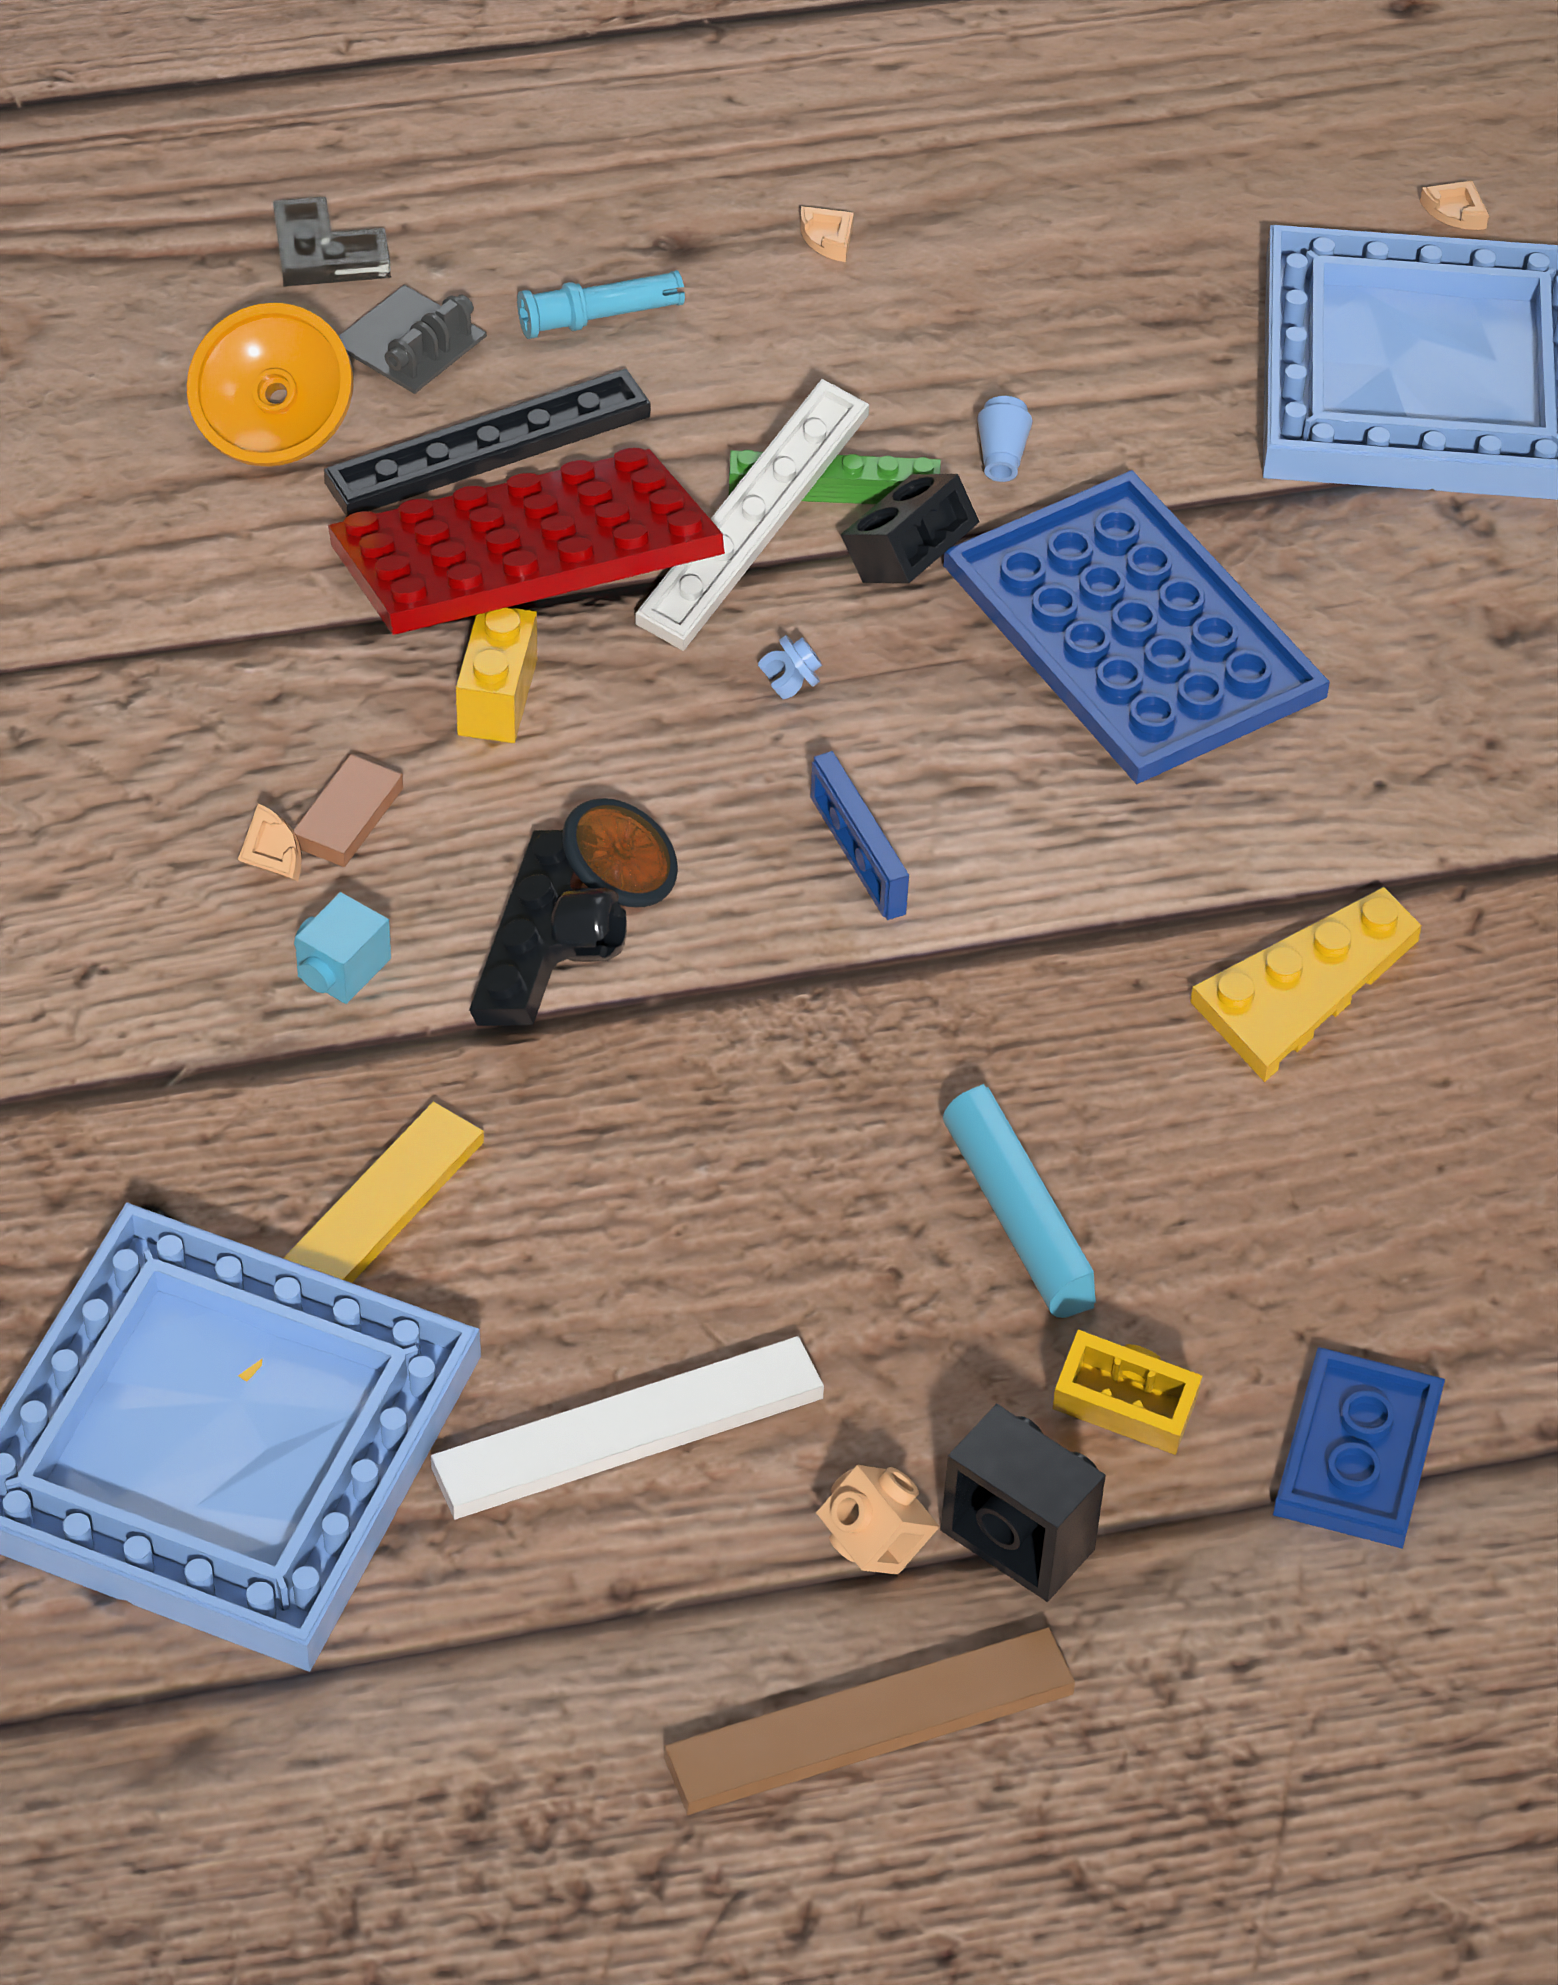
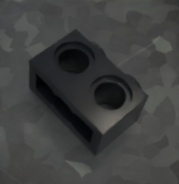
M911 474L845 530L841 537L863 583H910L980 521L958 474Z

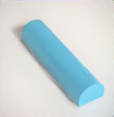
M982 1084L960 1094L945 1109L943 1122L1050 1313L1059 1318H1066L1093 1309L1094 1303H1096L1094 1271L989 1087H985Z

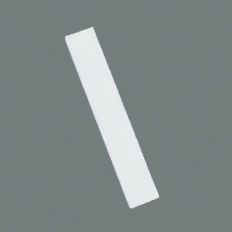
M821 379L712 516L711 520L723 533L725 554L673 566L636 612V625L684 651L868 417L869 404Z
M799 1336L433 1454L431 1455V1469L454 1520L821 1400L823 1399L824 1385Z

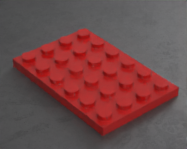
M642 448L622 449L616 452L614 457L595 462L586 460L571 461L564 464L560 470L540 475L534 473L517 474L510 477L506 483L490 487H462L456 490L452 496L431 501L427 499H412L403 502L397 509L381 513L357 512L347 516L343 522L328 525L331 546L392 635L725 554L723 533L654 453L650 449L644 450Z

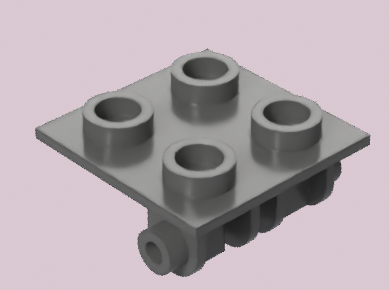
M403 285L340 334L339 338L349 356L416 394L487 337V332L471 324L470 314L473 313L474 307L466 296H448L444 299L442 306L408 286Z

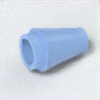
M997 396L989 399L984 404V409L978 414L977 422L985 465L984 473L991 480L1007 482L1016 478L1018 474V468L1033 420L1028 412L1027 405L1022 400L1012 396Z

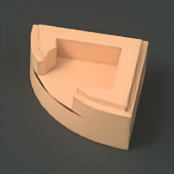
M1473 181L1422 187L1420 203L1437 220L1461 229L1484 230L1487 228L1489 214Z
M801 206V234L806 243L819 254L833 260L846 262L853 230L854 213Z
M258 804L238 861L298 882L302 858L300 845L293 829L277 813Z

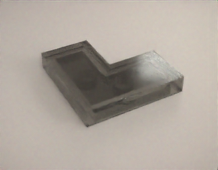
M326 197L273 201L283 287L391 278V264L385 228L331 232Z

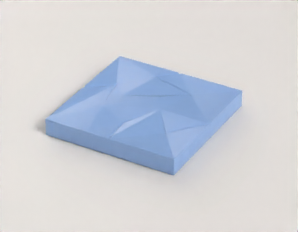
M1270 225L1266 252L1263 478L1418 490L1434 489L1435 491L1558 500V245Z
M126 1202L0 1409V1555L113 1598L126 1600L142 1609L310 1672L481 1357L480 1329ZM262 1359V1366L247 1382L238 1376Z

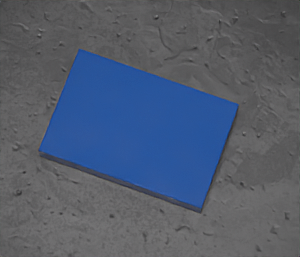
M1318 1347L1276 1498L1273 1515L1403 1549L1445 1379Z

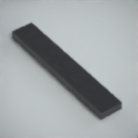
M623 369L324 468V483L346 517L357 512H368L649 418L651 403L628 370Z

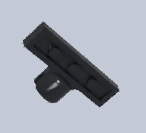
M577 829V844L582 857L589 866L596 844L589 829ZM533 830L469 1009L477 1026L534 1025L552 970L557 963L567 959L573 962L609 961L619 955L624 948L627 936L626 911L616 902L619 901L618 893L607 888H581L583 882L571 868L564 852L562 842L563 830Z

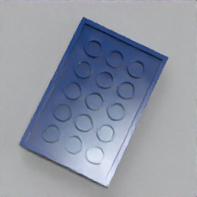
M1133 470L953 546L944 553L943 566L1136 785L1317 703L1328 696L1330 681Z

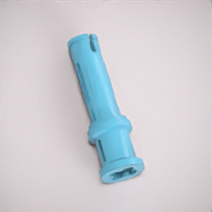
M675 270L666 274L582 288L579 283L568 282L564 283L560 290L532 294L529 289L522 290L517 295L519 321L527 339L537 338L540 331L569 327L571 331H577L587 326L588 320L671 305H683L685 302V292H677L676 288L684 287L679 271Z

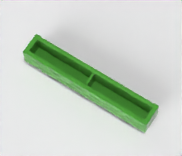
M731 450L729 495L763 452ZM856 454L837 455L802 501L877 504L911 474H940L941 459H929L926 457L859 456Z

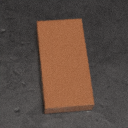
M350 754L293 830L298 839L300 850L345 867L402 791L403 774Z

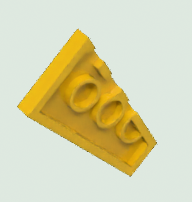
M1383 887L1193 986L1190 1003L1254 1072L1266 1082L1278 1071L1280 1062L1291 1051L1299 1052L1313 1039L1316 1028L1331 1015L1337 1017L1351 1004L1353 994L1365 983L1372 984L1419 941L1422 925Z

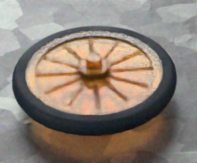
M598 798L578 805L567 817L562 833L564 852L571 868L588 888H607L618 893L619 901L616 902L619 905L634 908L657 904L672 891L678 874L675 850L662 828L646 813L619 800Z

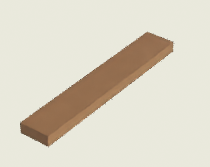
M1047 1627L664 1745V1759L686 1813L690 1815L1074 1694L1075 1681L1050 1628Z

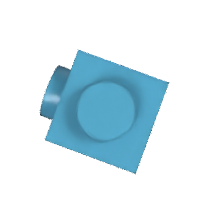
M340 892L316 917L311 916L307 918L296 933L294 946L296 948L298 977L312 990L319 993H327L347 1004L391 959L389 919Z

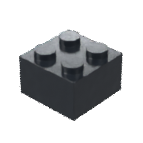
M996 1403L948 1455L940 1531L1048 1602L1095 1550L1106 1475L1099 1471L1095 1464L1085 1455L1079 1452H1070L1044 1435L1041 1429L1030 1419L1023 1416H1015Z

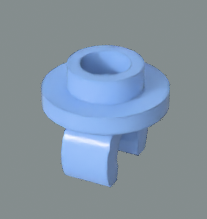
M787 635L779 639V642L785 651H772L766 654L758 663L760 669L769 679L785 671L780 678L770 684L783 700L794 696L800 690L804 678L812 687L820 682L815 671L823 665L803 637L793 643Z

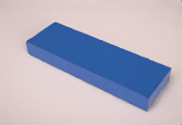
M830 751L814 756L811 773V800L881 915L887 921L906 915L909 885L907 870L834 752Z

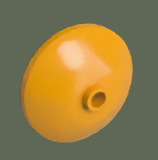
M263 303L249 306L221 320L206 334L197 347L187 376L189 408L203 436L212 446L227 457L254 466L269 467L289 464L301 460L321 448L342 424L348 412L353 394L351 361L337 333L328 323L311 311L284 303ZM275 391H287L284 401L278 404L270 403L271 395Z

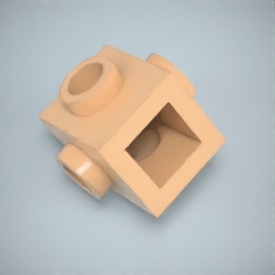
M856 1465L855 1468L845 1472L835 1481L831 1488L832 1495L816 1512L831 1531L829 1539L833 1547L842 1556L855 1562L861 1570L899 1575L940 1527L916 1498L919 1495V1490L914 1482L903 1472L893 1467L883 1469Z

